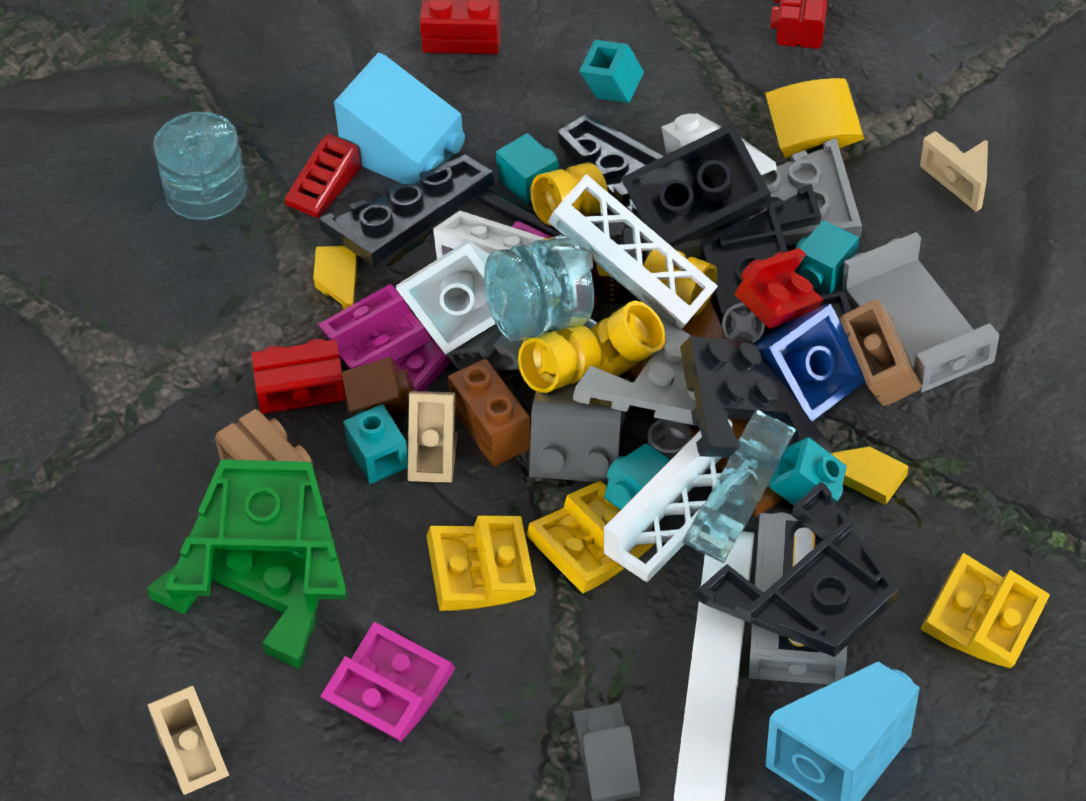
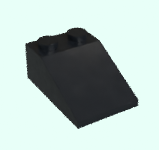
M733 122L621 177V181L643 223L671 247L727 228L744 218H749L767 209V206L771 204V193Z

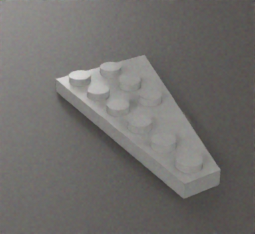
M836 138L825 142L823 149L807 154L804 150L793 154L791 161L776 166V170L761 175L771 193V204L779 199L783 202L796 195L798 189L812 184L821 212L820 223L825 220L861 237L862 224ZM765 209V210H763V211H761V212H759V213H757V214H755V215H753V216H751V217H749V218H747V219L749 220V219H751V218H753V217L759 215L760 213L766 211L767 209ZM623 222L624 228H631L625 222ZM819 224L782 231L786 246L797 245L803 237L808 238ZM723 229L673 246V248L684 253L686 258L702 256L700 251L701 241Z

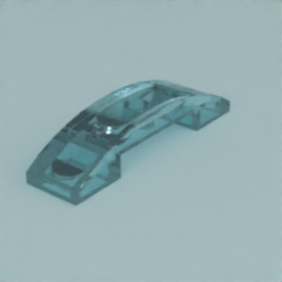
M757 409L755 410L738 441L741 448L729 459L707 501L701 506L682 543L723 564L726 562L795 434V428Z

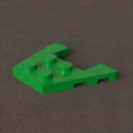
M220 460L199 507V516L190 536L186 537L180 550L181 557L173 574L170 573L167 579L165 590L168 595L210 596L214 550L306 552L303 591L306 599L347 600L345 582L312 463L301 461Z
M214 550L211 580L283 613L262 643L264 653L300 670L306 657L305 648L309 635H312L316 622L315 613L319 603V599H306L303 594L306 552ZM175 566L152 582L147 590L150 599L184 615L198 596L168 595L165 590L166 582L170 573L173 574Z

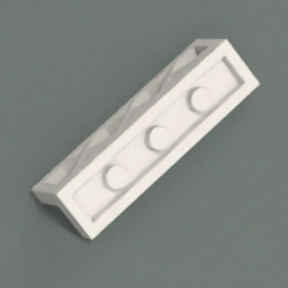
M587 174L554 210L548 221L579 249L591 252L593 261L641 302L651 307L656 313L680 329L685 326L718 287ZM586 189L600 201L601 216L585 217L572 204ZM607 208L610 209L615 215H608ZM625 222L630 226L633 231L634 244L617 245L610 239L608 223ZM602 223V231L594 224ZM640 236L648 243H640ZM658 250L665 256L667 272L650 273L643 267L641 251ZM634 251L635 259L632 256H630L627 252ZM673 264L677 266L681 271L674 272ZM691 278L704 290L689 306L676 295L674 279ZM667 279L668 287L664 285L660 280Z
M458 211L433 228L437 259L451 251L450 248L455 249L470 240L494 258L516 289V293L532 291L537 297L543 289L551 290L545 283L548 280L561 285V296L569 308L566 315L571 316L578 310L575 281L593 268L591 252L463 211ZM511 270L521 271L532 286L522 285Z
M728 420L732 428V421ZM700 430L604 527V554L645 582H648L759 468V458L745 449L739 448L730 458L742 466L736 472L716 474L715 464L722 457H701L699 455L696 442L702 437ZM712 486L713 495L709 500L688 502L687 493L693 487ZM684 514L685 524L680 529L660 531L659 521L664 516ZM656 543L657 553L646 564L629 553L636 545Z

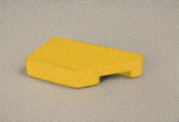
M345 246L316 247L313 277L315 287L326 296H332L342 304L343 309L355 304L358 255Z
M870 446L830 453L847 466L843 480L844 485L883 505L888 503L908 474V465Z

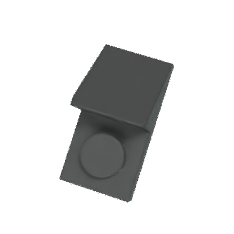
M620 703L573 711V721L591 801H615L640 796L631 730L629 726H625Z

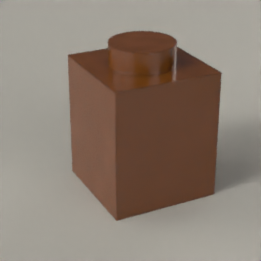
M391 357L342 372L349 412L355 416L361 411H368L382 404L390 416L409 411V393L414 391L413 382L408 370H402Z

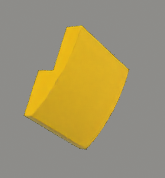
M831 78L805 81L765 93L778 143L785 158L821 144L824 146L825 142L835 138L837 139L839 149L865 139L846 79Z
M602 481L567 495L562 509L529 523L526 534L536 547L583 594L625 569V567L604 554V527L621 510L604 498L607 486ZM655 543L636 545L629 553L638 559Z
M478 516L474 526H430L426 537L439 611L477 609L506 604L534 596L536 587L521 516Z
M963 553L954 564L920 630L962 652L1011 669L1015 665L1050 594L1012 570H1009L1002 577Z

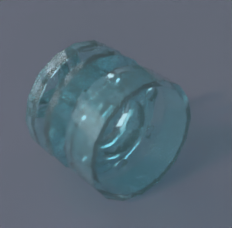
M191 112L179 115L166 122L156 133L153 149L167 205L176 214L189 219L207 220L223 216L237 207L245 196L247 182L241 160L239 140L234 125L225 117L212 112Z
M559 235L534 241L529 247L517 245L511 249L496 250L487 257L484 268V287L487 303L493 320L507 339L518 342L526 340L530 336H541L549 329L561 331L584 325L590 319L594 308V287L591 272L583 252L578 244L569 236Z

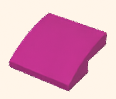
M391 284L318 324L327 340L337 339L339 358L348 370L388 357L396 361L432 341L424 325L413 315L407 302Z
M373 622L352 659L346 656L343 658L320 697L401 742L430 708L456 668L450 661Z

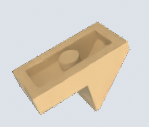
M936 131L925 137L920 167L975 212L982 208L987 181L988 141L984 140L963 153L954 143L949 142Z
M411 391L409 393L408 481L452 483L458 432L454 431L455 393Z
M193 685L147 704L160 744L165 749L183 795L229 776Z

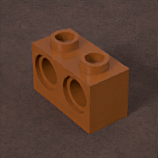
M486 358L448 376L449 392L455 393V414L493 467L530 449V417Z

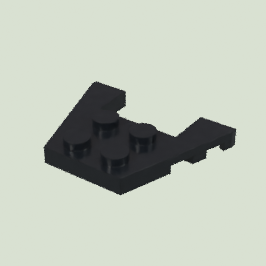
M812 184L798 189L796 195L783 202L779 199L768 205L767 210L749 220L744 218L701 241L700 251L703 261L711 263L717 268L716 285L718 287L714 290L713 296L721 322L730 307L734 304L742 303L734 293L743 281L741 274L744 269L756 259L764 260L773 257L780 251L783 253L788 252L782 231L820 224L821 212ZM845 291L820 296L824 300L818 308L831 304L839 320L842 315L851 311Z
M690 336L680 346L687 390L694 391L696 407L691 411L693 425H700L702 437L696 444L701 457L730 458L741 448L728 419L777 422L788 447L809 437L829 453L833 452L829 443L753 342Z
M820 482L793 506V517L823 539L822 542L765 592H762L726 564L698 589L697 600L704 605L835 657L897 600L899 588L869 545H863L852 529V521L845 511H840L831 499L832 493L827 485Z

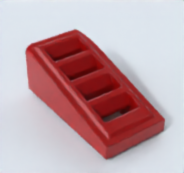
M327 134L318 144L284 199L285 205L319 218L362 168L359 147L341 138ZM318 180V181H320V182H322V183H325L326 185L324 186V185L319 184V183H317V182H315V181ZM308 191L319 197L315 199L305 195V193Z

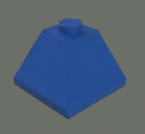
M826 304L771 330L754 343L811 421L866 381L849 343L848 336L831 304Z

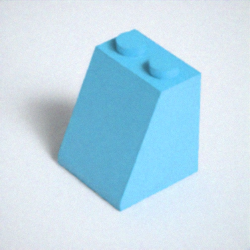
M381 53L376 54L334 101L339 138L359 147L362 167L402 184H414L421 181L420 174L445 164L453 154H457L464 144L465 134L462 129L461 113Z
M876 662L776 710L769 720L765 767L817 801H861L911 737L920 687L914 684L911 678L902 671L891 670L882 663Z

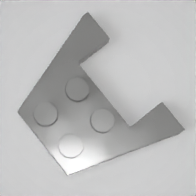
M656 313L664 326L666 334L665 344L660 351L653 354L634 382H630L590 366L576 385L572 400L589 404L590 398L611 401V409L625 412L631 406L655 410V418L693 425L691 411L696 407L694 391L687 390L680 346L691 335Z

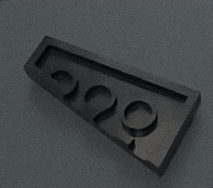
M588 114L581 116L558 131L559 145L579 165L588 162L594 164L602 172L606 180L608 193L641 220L621 181V177L663 157V155Z
M465 154L420 174L421 181L404 185L399 183L387 188V195L368 203L364 198L350 204V212L336 218L332 213L318 218L321 231L374 266L493 185V171Z

